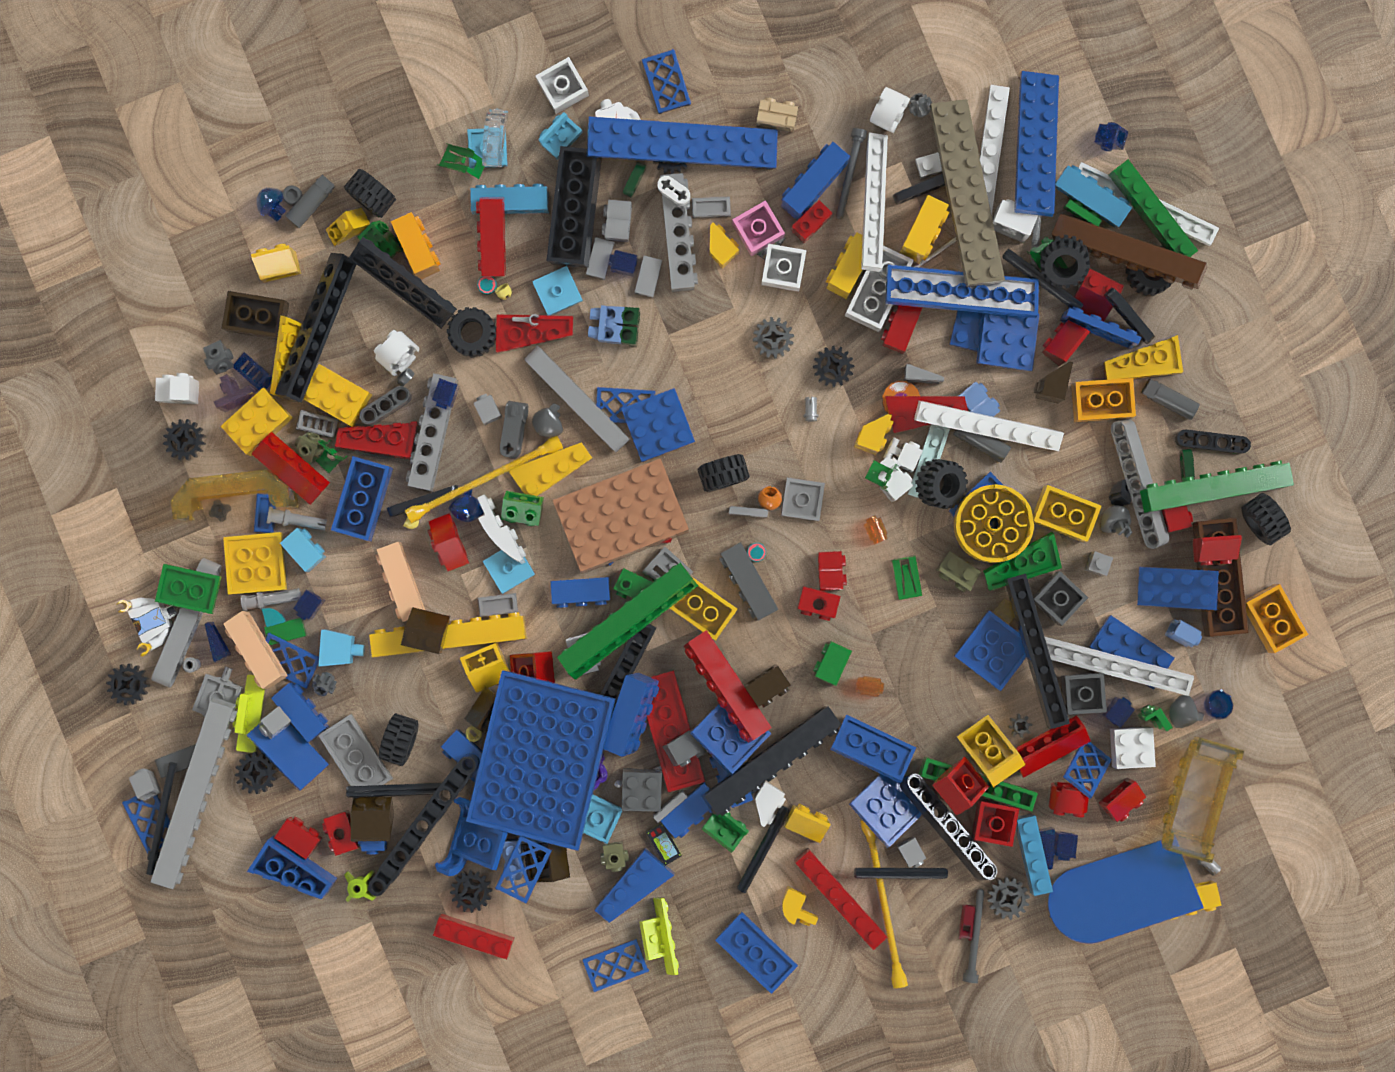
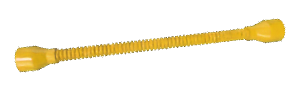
M558 436L551 437L543 445L539 446L537 450L535 449V451L533 450L515 459V461L513 460V462L511 461V463L509 462L493 470V472L491 471V473L489 472L471 481V483L469 482V484L460 486V488L451 491V493L449 492V494L446 493L442 497L440 496V498L438 497L431 501V503L411 506L404 511L412 524L430 512L433 507L435 508V506L437 507V505L439 506L453 499V497H457V495L460 496L462 493L464 494V492L466 493V491L477 487V485L480 486L482 483L484 484V482L486 483V481L488 482L539 455L555 453L563 449V446Z
M861 819V829L869 843L873 868H881L877 855L878 850H876V835ZM876 879L890 955H892L893 988H903L908 986V982L897 955L898 952L895 945L891 916H889L890 911H888L889 906L886 899L883 879Z

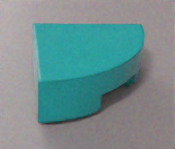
M272 608L262 609L266 627L286 621L285 617L277 610Z

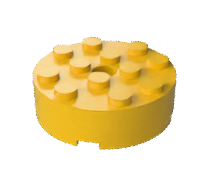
M987 485L970 492L958 505L954 515V532L959 545L968 555L979 561L995 563L1010 560L1027 547L1033 535L1034 522L1029 503L1019 492L1004 485ZM992 518L997 519L999 523L997 529L990 527L989 523Z

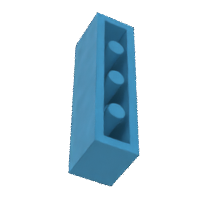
M1069 165L1066 166L1055 182V188L1072 200L1075 199L1082 203L1083 207L1087 210L1096 212L1100 215L1099 218L1114 228H1119L1132 209L1129 206L1130 202L1122 197L1119 199L1113 195L1114 192L1108 187L1104 186L1102 188L1097 185L1098 181L1093 177L1082 175V171L1074 165L1071 167Z
M499 184L494 185V188H487L486 185H476L475 188H470L471 212L473 215H480L476 213V202H479L481 197H504L505 214L549 213V193L547 186H544V184H533L532 187H525L524 184L506 187V185Z
M1032 813L1018 816L1016 832L1030 893L1033 896L1053 892L1036 816Z

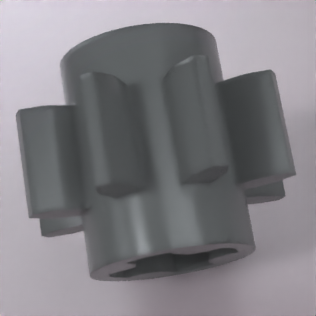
M917 93L910 98L911 104L908 105L910 113H913L914 116L917 115V117H924L929 114L931 110L929 106L932 103L930 97H927L926 94Z
M323 672L321 676L315 675L312 687H314V691L318 695L326 696L328 692L333 694L337 681H334L335 678L332 674Z
M1017 714L1016 719L1010 718L1012 724L1007 727L1014 730L1012 732L1013 736L1019 733L1020 738H1023V733L1030 734L1028 729L1033 724L1027 722L1028 716L1021 719V715ZM1017 722L1022 723V726L1024 727L1022 730H1017Z

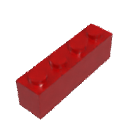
M481 197L479 202H476V213L480 214V221H477V233H480V240L477 241V251L481 252V260H478V271H481V276H505L504 197Z
M898 305L896 312L892 311L888 322L891 323L889 329H885L882 334L881 340L884 341L882 346L904 354L923 307Z
M270 432L252 452L256 459L310 505L330 484L324 476L273 432Z
M1077 715L1069 719L1070 724L1050 729L1015 748L1025 763L1018 770L1023 778L1091 742L1086 727Z
M445 914L439 916L433 934L435 937L506 960L509 957L515 937Z

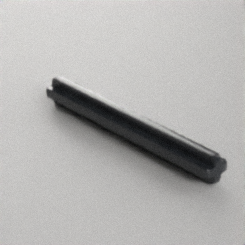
M1007 249L1002 256L1004 260L1030 279H1039V285L1071 309L1073 307L1082 308V302L1063 288H1058L1057 284L1051 285L1050 280L1046 281L1044 275L1012 250Z
M442 783L348 786L346 788V796L348 798L433 795Z
M785 806L779 808L737 886L740 892L746 893L790 812L789 808Z
M855 868L854 877L857 879L948 878V869Z

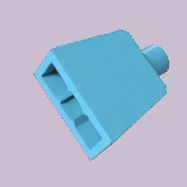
M322 629L319 666L353 663V656H364L365 645L354 644L355 636Z

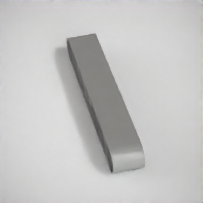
M538 345L524 358L547 384L616 453L630 440Z
M1131 419L1116 421L1111 425V434L1146 546L1155 549L1168 543L1169 534L1161 510L1144 513L1140 490L1146 489V485L1153 484L1141 441L1134 421Z
M202 558L196 571L219 576L222 565ZM180 608L153 672L152 681L169 688L173 685L204 612Z

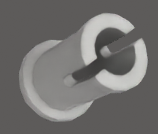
M817 397L805 398V414L803 415L805 421H817L819 417L817 414Z
M189 657L183 661L182 666L186 672L191 673L201 667V662L198 659Z
M1202 851L1196 857L1197 863L1202 864L1212 876L1221 870V867L1210 857L1209 852Z

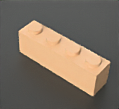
M396 542L377 549L376 559L378 564L383 566L384 572L382 576L385 583H389L391 588L388 592L392 602H396V615L398 619H402V622H406L412 607L425 610L402 543Z
M241 611L224 623L227 636L233 639L236 644V651L245 659L244 664L246 668L252 671L255 676L254 681L260 688L270 689L288 677L250 612Z

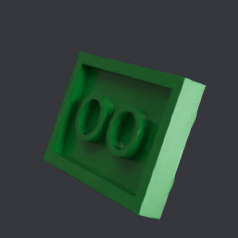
M163 564L155 602L213 614L222 576Z

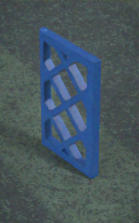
M674 49L642 59L659 114L691 105ZM672 55L674 60L673 67L663 62L665 57ZM654 61L658 63L654 73L649 71L647 62ZM661 65L671 70L666 79L657 75ZM673 72L679 76V86L669 81ZM654 78L664 82L660 91L655 90ZM667 84L676 88L672 98L663 94ZM679 90L684 92L686 101L678 102L675 100ZM660 96L670 101L667 107L661 108L659 103Z
M597 387L596 406L601 410L606 407L612 414L610 420L614 423H626L625 419L617 417L622 411L621 408L628 406L635 399L638 402L641 401L638 398L640 394H651L650 397H652L656 392L651 390ZM601 391L611 392L613 396L604 402L601 398ZM620 393H631L634 397L625 404L618 395ZM614 398H617L623 406L614 413L608 404Z
M268 633L267 643H269L270 639L280 643L281 647L272 649V651L275 652L282 649L286 660L281 661L280 664L287 663L291 672L287 674L288 677L286 679L307 689L319 664V657ZM290 647L296 650L298 656L289 658L286 648ZM305 656L315 660L313 666L307 667L304 660ZM300 658L304 669L294 672L291 661ZM305 672L307 676L306 682L297 679L296 674Z
M1089 742L1078 748L1063 778L1088 798H1092L1112 759ZM1085 745L1090 748L1091 753L1084 752L1083 748ZM1078 757L1082 758L1084 766H1077L1076 761ZM1086 757H1093L1096 766H1089ZM1098 757L1105 760L1103 766L1100 765ZM1071 770L1075 771L1077 779L1069 775ZM1079 770H1086L1089 779H1082ZM1091 770L1098 771L1096 779L1093 778ZM1084 783L1091 784L1092 788L1090 791L1085 788Z
M158 795L153 797L155 800L154 805L138 800L137 796L122 802L147 854L151 849L146 839L147 837H154V835L149 834L151 824H156L157 822L153 818L156 809L159 810L161 803ZM132 802L139 804L136 814L131 812L128 804ZM143 805L153 808L150 818L139 816ZM166 813V818H165V823H164V828H163L162 836H163L165 827H166V828H169V825H170V822H171L170 819H169V817H168V815H167V813ZM138 819L148 822L145 832L140 830L137 824Z
M520 836L495 889L527 903L552 850ZM521 842L528 843L530 850L519 853L518 848ZM542 850L546 852L543 861H537L535 851ZM531 853L535 864L524 867L521 856ZM518 858L521 869L511 872L509 867L513 859ZM536 867L537 873L534 879L529 881L526 870ZM523 872L526 882L515 885L512 875ZM509 876L512 887L508 889L501 886L504 878ZM527 885L529 890L524 898L519 895L517 888Z
M637 939L582 959L593 987V992L649 972ZM635 945L636 953L632 956L623 952L624 949ZM613 952L619 953L615 963L606 960V955ZM622 955L632 959L628 969L618 965ZM594 959L600 960L597 970L591 969L588 962ZM635 961L642 964L643 970L631 971ZM603 962L613 966L610 976L599 972ZM616 968L627 972L622 978H612ZM597 975L607 979L606 984L597 987L595 983Z

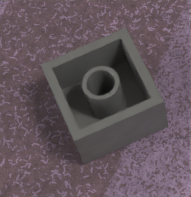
M1056 571L1033 596L1035 605L1058 626H1063L1089 598L1061 571Z
M1104 673L1061 675L1062 696L1067 715L1107 712Z
M623 768L622 811L661 812V769Z

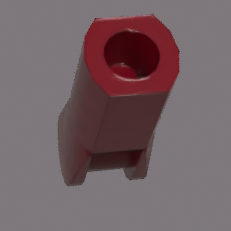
M962 904L958 932L959 940L966 938L968 941H971L975 914V906ZM963 925L969 926V931L963 930Z

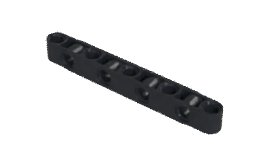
M466 754L455 765L382 863L368 885V890L372 895H382L397 879L463 790L479 766V758L475 754ZM466 759L473 762V768L465 765ZM442 791H449L450 798H445ZM420 821H425L428 824V828H422ZM398 851H402L405 854V859L398 857ZM375 882H380L383 889H378Z

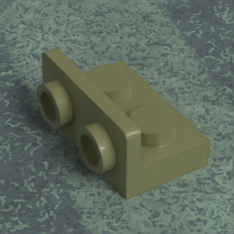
M948 551L936 570L940 573L939 577L947 582L949 580L956 583L955 587L962 592H965V590L971 591L972 586L981 574V571Z

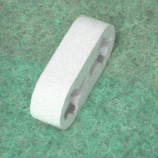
M663 176L658 180V190L664 196L680 206L689 203L690 192L686 187L669 176ZM667 181H669V185L671 188H673V190H670L669 188H665V190L662 189V182L666 183ZM675 191H677L680 194L685 192V197L687 199L678 200V195L675 193Z

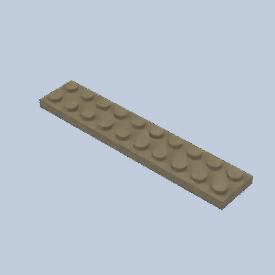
M968 100L931 103L929 106L931 109L930 114L966 287L1002 283L1005 281Z

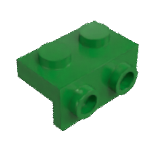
M730 812L723 816L720 814L717 816L712 813L701 828L731 853L749 832L746 825L739 820H735Z

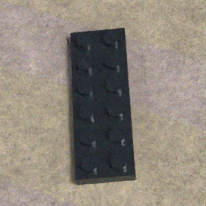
M362 237L349 256L351 261L440 329L443 328L457 310L450 301L442 298L436 290L429 288L419 277L412 275L403 265L395 262L389 254L382 252L372 241Z

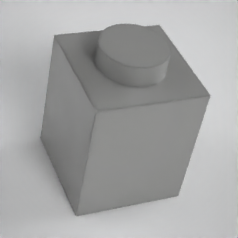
M487 394L476 398L477 401L474 402V405L484 425L502 418L492 395L487 396Z
M1096 551L1090 552L1084 570L1100 576H1107L1113 557Z
M278 706L260 720L259 730L265 737L269 736L272 739L289 726L291 720Z
M148 769L137 770L133 776L129 777L138 799L146 801L162 792L154 772Z
M914 836L897 844L909 868L912 866L917 868L924 863L923 860L926 857Z

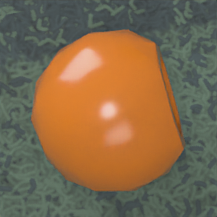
M768 486L760 491L758 502L762 508L774 510L780 506L782 494L777 488Z

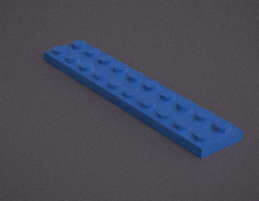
M589 116L587 157L776 169L778 130Z

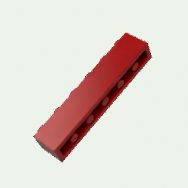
M707 630L684 645L685 654L694 661L697 672L704 676L707 681V687L710 691H714L718 697L719 705L726 709L729 720L736 724L740 730L739 734L744 741L750 743L772 728Z
M809 848L794 860L795 864L873 951L888 938L885 932Z

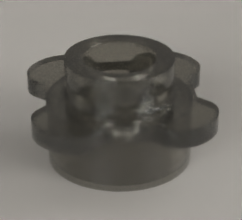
M217 499L213 502L214 505L209 510L210 517L218 518L220 522H224L227 519L228 512L231 511V506L229 504L225 505L221 500Z

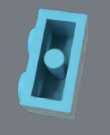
M296 528L280 544L305 572H310L326 558L323 554L325 550L318 543L314 544L310 538L312 536L305 528L303 530Z

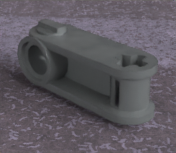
M508 401L506 404L500 443V452L505 457L517 458L521 453L529 412L528 403ZM508 447H513L514 450L509 452Z

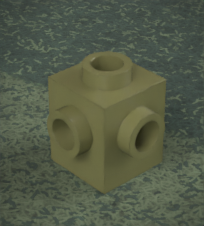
M312 432L299 436L295 442V452L311 465L324 452L323 446L318 442L321 438Z
M623 841L603 844L604 853H600L602 865H606V869H611V872L621 871L622 867L626 866V861H629L628 850H624ZM612 855H616L618 859H613Z

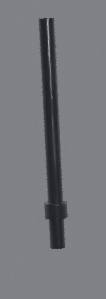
M169 762L152 846L147 855V875H153L156 861H158L160 855L159 847L177 763Z

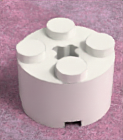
M885 87L871 115L870 122L894 133L904 115V109H906L910 98Z
M393 330L388 334L387 340L375 348V359L393 376H396L395 372L400 371L402 373L412 364L416 358L414 353L415 351L419 352V347L403 332Z

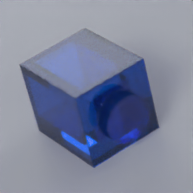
M615 250L614 255H610L608 266H611V272L634 277L638 255Z
M439 378L432 401L436 403L435 406L445 410L447 407L453 408L460 386Z
M306 590L293 609L297 611L296 615L301 619L311 620L326 600L313 591Z
M1115 697L1107 707V712H1104L1102 716L1116 727L1121 728L1135 709L1131 707L1132 703L1125 697Z
M1055 831L1053 854L1058 856V860L1070 861V858L1076 859L1078 835Z

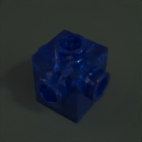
M1114 122L1099 124L1094 142L1101 146V149L1111 152L1112 149L1123 150L1128 131Z

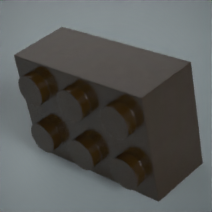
M228 291L221 329L226 332L277 340L280 316L287 317L289 303L283 299Z
M775 664L744 686L757 706L762 705L764 708L773 702L771 698L777 694L781 697L790 691L788 687L791 684L779 666Z

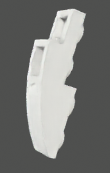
M485 495L477 497L485 514L478 519L488 536L511 558L521 564L526 563L523 558L526 554L522 546L518 547L516 543L518 536L515 530L510 529L507 525L501 528L503 522L500 516H496L493 511L496 508L491 498L488 499Z

